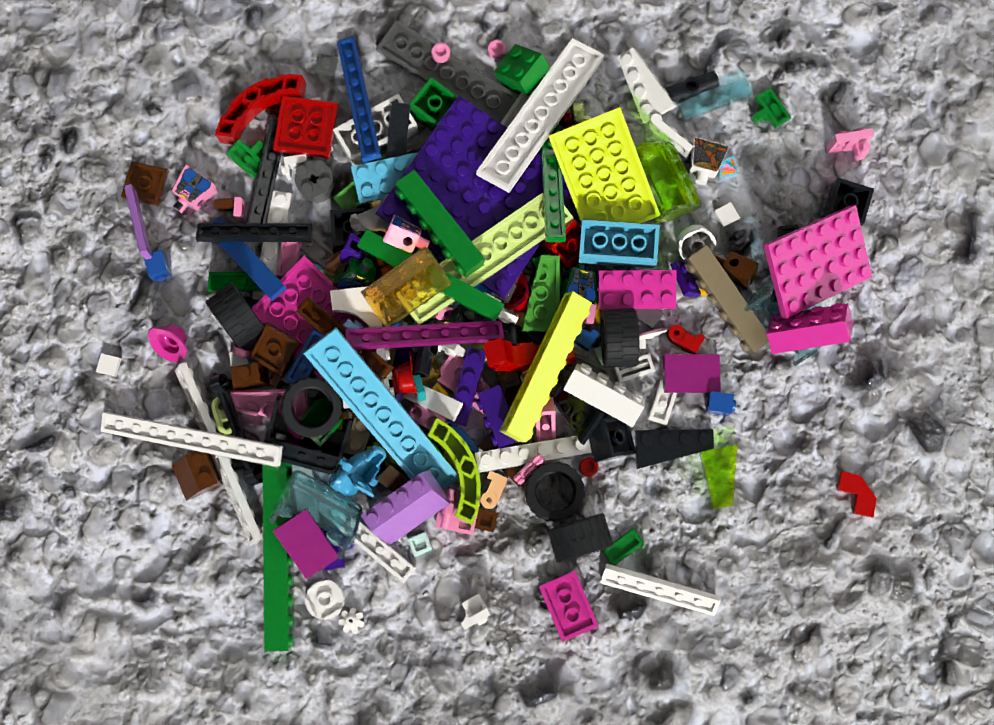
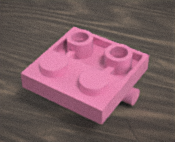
M858 128L854 132L848 133L847 131L837 132L826 146L827 154L853 150L854 156L852 159L854 162L864 159L871 148L868 142L874 136L873 128Z
M452 489L443 490L451 503L438 512L435 527L473 535L477 516L473 525L455 517L454 514L458 506L460 492Z

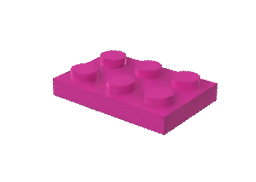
M575 571L539 586L562 642L599 627Z

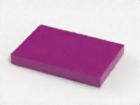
M663 354L664 393H709L711 391L721 393L720 355Z
M307 508L273 529V533L305 579L340 557Z

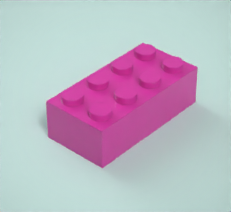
M676 270L597 271V309H676Z
M836 303L829 307L818 306L811 310L799 312L787 319L782 318L781 313L771 316L766 334L772 354L851 342L853 320L849 304Z

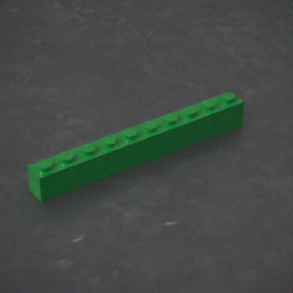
M281 462L278 467L263 464L264 652L290 651L291 646H294L295 642L294 634H291V626H294V614H291V606L294 605V594H291L294 575L290 574V566H293L294 561L273 533L274 528L293 517V514H290V506H293V496L290 494L289 488L293 485L292 475H289V467H292V464Z

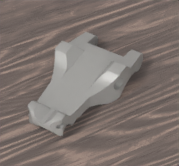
M385 195L374 208L350 216L349 222L352 231L357 236L365 233L366 229L372 232L387 231L390 224L375 213L388 195Z

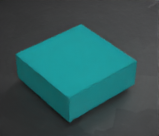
M420 374L415 375L413 380L417 399L419 402L425 401V390Z

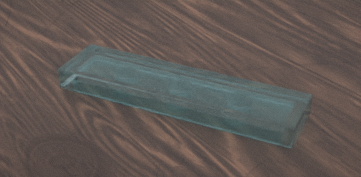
M745 77L680 102L677 106L684 121H688L753 95V92Z

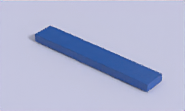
M219 216V217H218L215 221H213L212 223H225V222H224V220ZM218 242L271 301L287 289L244 242Z

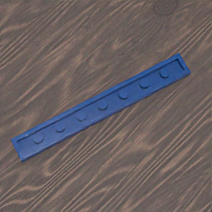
M355 37L337 41L362 161L364 163L382 158Z

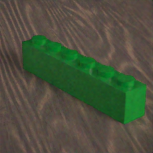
M415 170L396 182L395 194L401 201H405L411 215L415 214L417 216L419 225L423 230H428L435 245L439 244L444 257L447 260L451 259L454 263L453 267L459 275L462 274L467 278L484 266L485 258Z

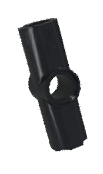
M711 71L697 77H688L683 82L664 89L671 100L677 102L686 98L693 99L697 94L717 88L720 84L717 73ZM691 85L695 89L689 90L686 86Z
M430 318L421 325L438 324L439 321ZM438 345L413 347L415 359L412 374L414 376L419 374L421 378H428L430 376L432 358L438 352Z

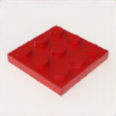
M282 96L273 150L276 152L330 158L338 103Z

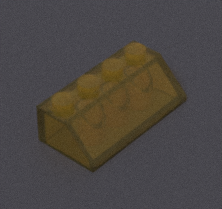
M425 246L362 290L361 294L384 326L391 327L452 283Z

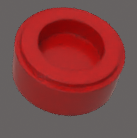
M586 457L579 463V471L585 477H592L598 471L599 466L597 462L595 463L594 458Z

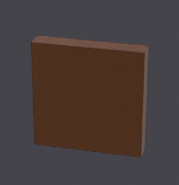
M131 161L124 187L131 184L138 194L139 202L159 206L169 171ZM123 187L121 197L127 199L125 189Z
M266 323L250 357L279 376H284L301 342L274 325Z

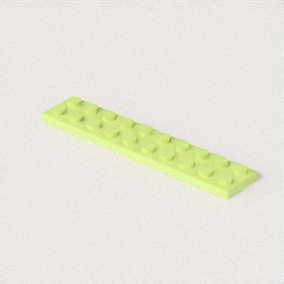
M543 193L471 241L485 258L484 266L465 278L462 274L459 275L454 269V263L451 259H445L436 267L472 287H476L545 239ZM564 206L566 224L573 219V216ZM418 280L413 281L395 294L417 325L423 324L455 301Z

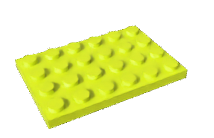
M620 107L548 136L581 223L582 220L640 224L661 216Z

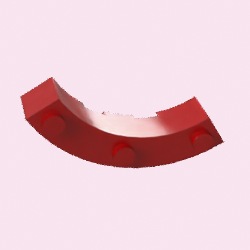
M284 74L272 79L266 78L241 92L230 103V107L225 115H222L218 123L215 136L220 143L234 145L237 140H241L243 132L249 123L267 107L281 103L282 96L304 98L307 83L303 75Z
M503 338L483 343L489 367L495 369V371L521 372L522 374H527L540 345L535 346L534 342L518 343L516 346H512L511 342ZM574 348L565 359V367L572 366L573 362H577Z

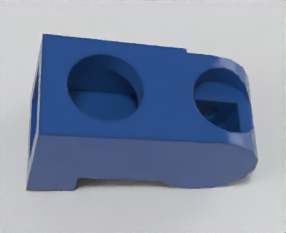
M582 328L580 334L576 336L574 343L588 352L599 336V333L594 329L589 333Z

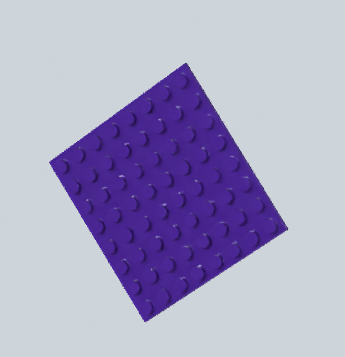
M458 96L401 178L415 170L467 237L473 241L543 193L541 150L535 155L509 193L477 176L476 171L507 127L461 96ZM562 173L564 206H566L571 198V194ZM395 185L375 214L389 224L395 214L422 229L418 223L419 219L415 214L411 215L405 201H401L395 194ZM422 229L420 236L430 241L427 249L445 260L446 258L441 251L442 248L439 244L435 245L430 238L431 234L427 229ZM541 242L480 284L504 299Z

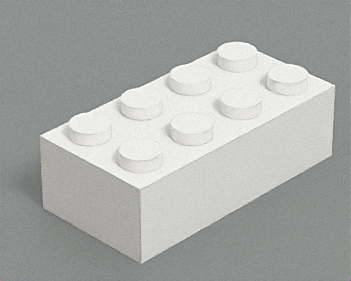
M399 94L371 108L381 153L387 149L391 102L404 103ZM409 114L407 138L418 133L417 124L411 114ZM351 119L336 127L333 131L352 166L362 164L363 161L354 120Z
M577 363L563 390L633 427L645 405L643 395L636 391L630 392L626 390V386L616 381V383L608 380L609 377L601 372L597 374L591 371L592 368L587 364L582 363L580 365Z

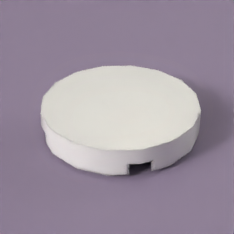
M332 580L315 582L309 587L305 597L307 610L312 616L319 619L327 620L337 616L345 603L343 589Z

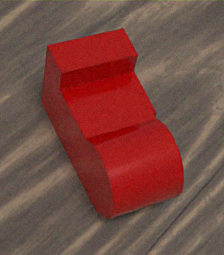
M680 325L671 326L667 333V339L670 343L690 354L697 353L706 337L700 333L695 337L686 332Z

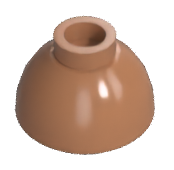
M342 250L333 254L326 261L325 269L335 274V271L343 265L340 260Z

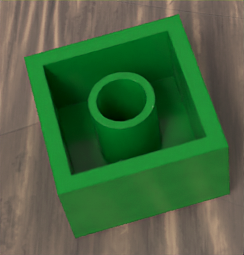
M515 44L494 70V73L502 86L529 96L550 67L541 53Z
M431 77L410 102V114L431 131H434L458 96Z

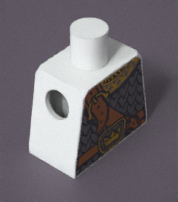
M695 137L692 142L694 147L690 157V172L697 174L696 183L706 185L708 177H716L729 146Z

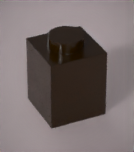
M387 458L380 464V471L376 476V479L392 492L403 486L407 479L404 472Z

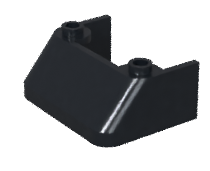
M278 394L264 443L283 446L281 462L326 474L336 473L340 468L339 462L343 458L353 418L348 420L345 431L336 429L326 442L319 447L309 437L303 436L301 439H297L288 432L281 414L277 413L282 397L281 394Z

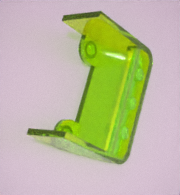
M645 141L635 147L643 170L648 174L661 202V205L658 206L660 216L653 219L654 223L670 222L702 207L701 199L675 146L671 142Z

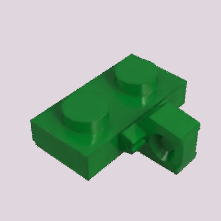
M771 88L755 97L759 107L756 109L758 112L753 114L751 118L754 125L762 120L765 123L770 121L775 129L792 118Z
M237 140L226 155L255 180L261 156L258 152L262 149L263 143L258 140L251 147L249 144L246 146L242 141Z

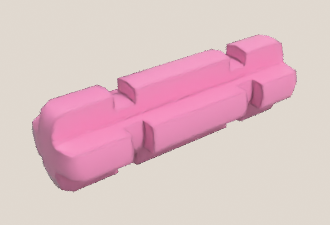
M537 453L514 476V480L518 484H522L545 461V458L540 453Z

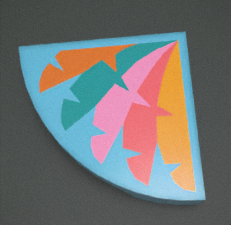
M734 156L724 160L718 172L719 178L738 174Z

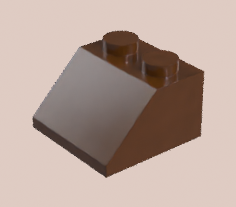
M193 451L171 465L186 501L223 485L210 453Z

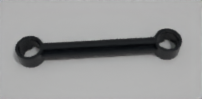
M223 373L212 377L209 381L210 388L220 398L233 436L247 439L229 393L231 390L230 379ZM243 460L245 466L243 477L245 482L249 486L262 483V467L255 462Z

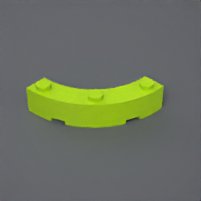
M436 418L428 437L437 442L448 453L459 477L460 495L454 516L473 525L480 504L481 489L477 463L461 436L445 422Z

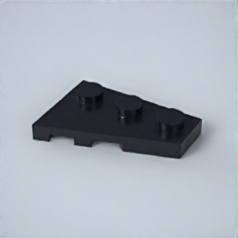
M560 382L551 397H553L555 406L561 415L564 416L571 430L578 437L579 442L585 445L605 412L563 390L566 384Z

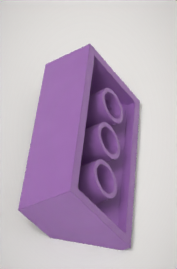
M428 470L401 486L363 513L361 517L373 534L388 545H391L451 502L431 471Z

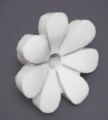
M354 607L350 608L349 613L346 610L342 611L341 615L344 618L339 619L338 623L341 626L344 625L343 632L348 633L351 630L353 634L358 633L357 627L363 628L365 624L363 621H360L364 617L363 613H356V608Z

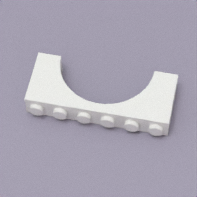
M377 285L330 291L334 313H347L356 316L366 323L369 328L383 327L382 321H386L385 310L380 309V302H383L382 290L378 291ZM389 348L377 349L376 353L386 361L390 360ZM391 371L382 383L395 397L394 387L389 385V380L392 379ZM343 400L344 409H351Z

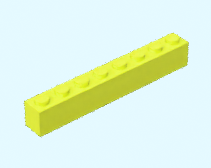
M575 292L564 294L502 424L500 432L518 442H527L532 437L534 425L541 418V410L549 401V393L557 384V376L560 370L565 367V359L574 348L573 342L582 331L581 325L590 313L589 308L592 304L590 301Z

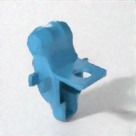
M373 445L367 451L359 452L349 460L343 457L339 462L342 466L338 472L331 475L328 481L329 485L334 491H338L345 496H352L358 490H361L373 497L375 494L369 485L375 487L379 482L375 477L380 471V464L385 459L386 452L381 447Z

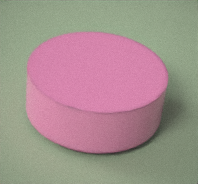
M501 40L491 41L488 45L489 56L496 60L503 58L506 54L504 42Z
M437 43L432 47V57L436 62H446L450 57V49L445 43Z
M235 344L232 352L239 357L250 358L253 349L245 345L240 348Z

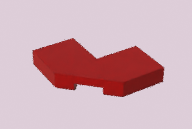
M841 471L837 491L856 495L853 514L874 518L877 498L862 476Z

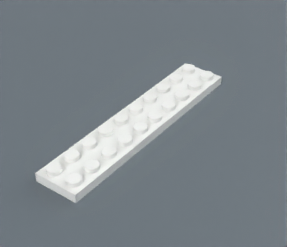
M572 38L480 165L476 175L509 193L604 58V54Z

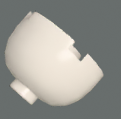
M702 225L686 227L677 238V248L683 259L702 246L707 245L712 253H714V246L716 247L714 235Z

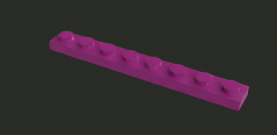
M501 320L495 322L482 321L345 329V338L355 350L484 343L499 338L504 339Z

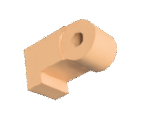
M490 471L487 479L492 481L487 492L481 497V504L486 509L496 507L508 481V478Z

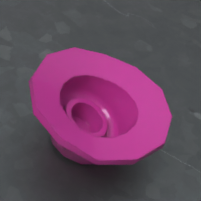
M170 324L166 327L154 326L148 330L150 344L160 357L176 363H180L186 358L188 350L185 346L187 335L181 327Z

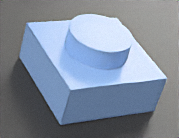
M348 319L344 324L347 329L364 328L356 320L352 322Z

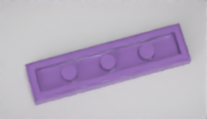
M129 184L124 189L140 254L147 260L152 258L138 194L134 187Z

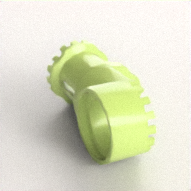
M583 102L572 103V113L576 124L592 119L590 116H584Z

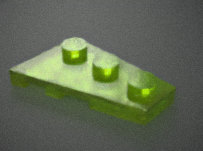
M738 444L699 453L713 510L733 506Z

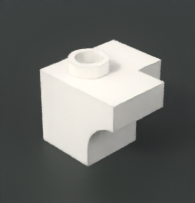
M480 594L462 603L466 612L465 619L461 622L464 630L476 623L480 626L489 620L488 616L491 614Z

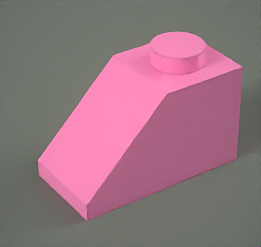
M550 397L547 404L541 410L540 420L535 423L537 442L556 439L555 407L553 397Z

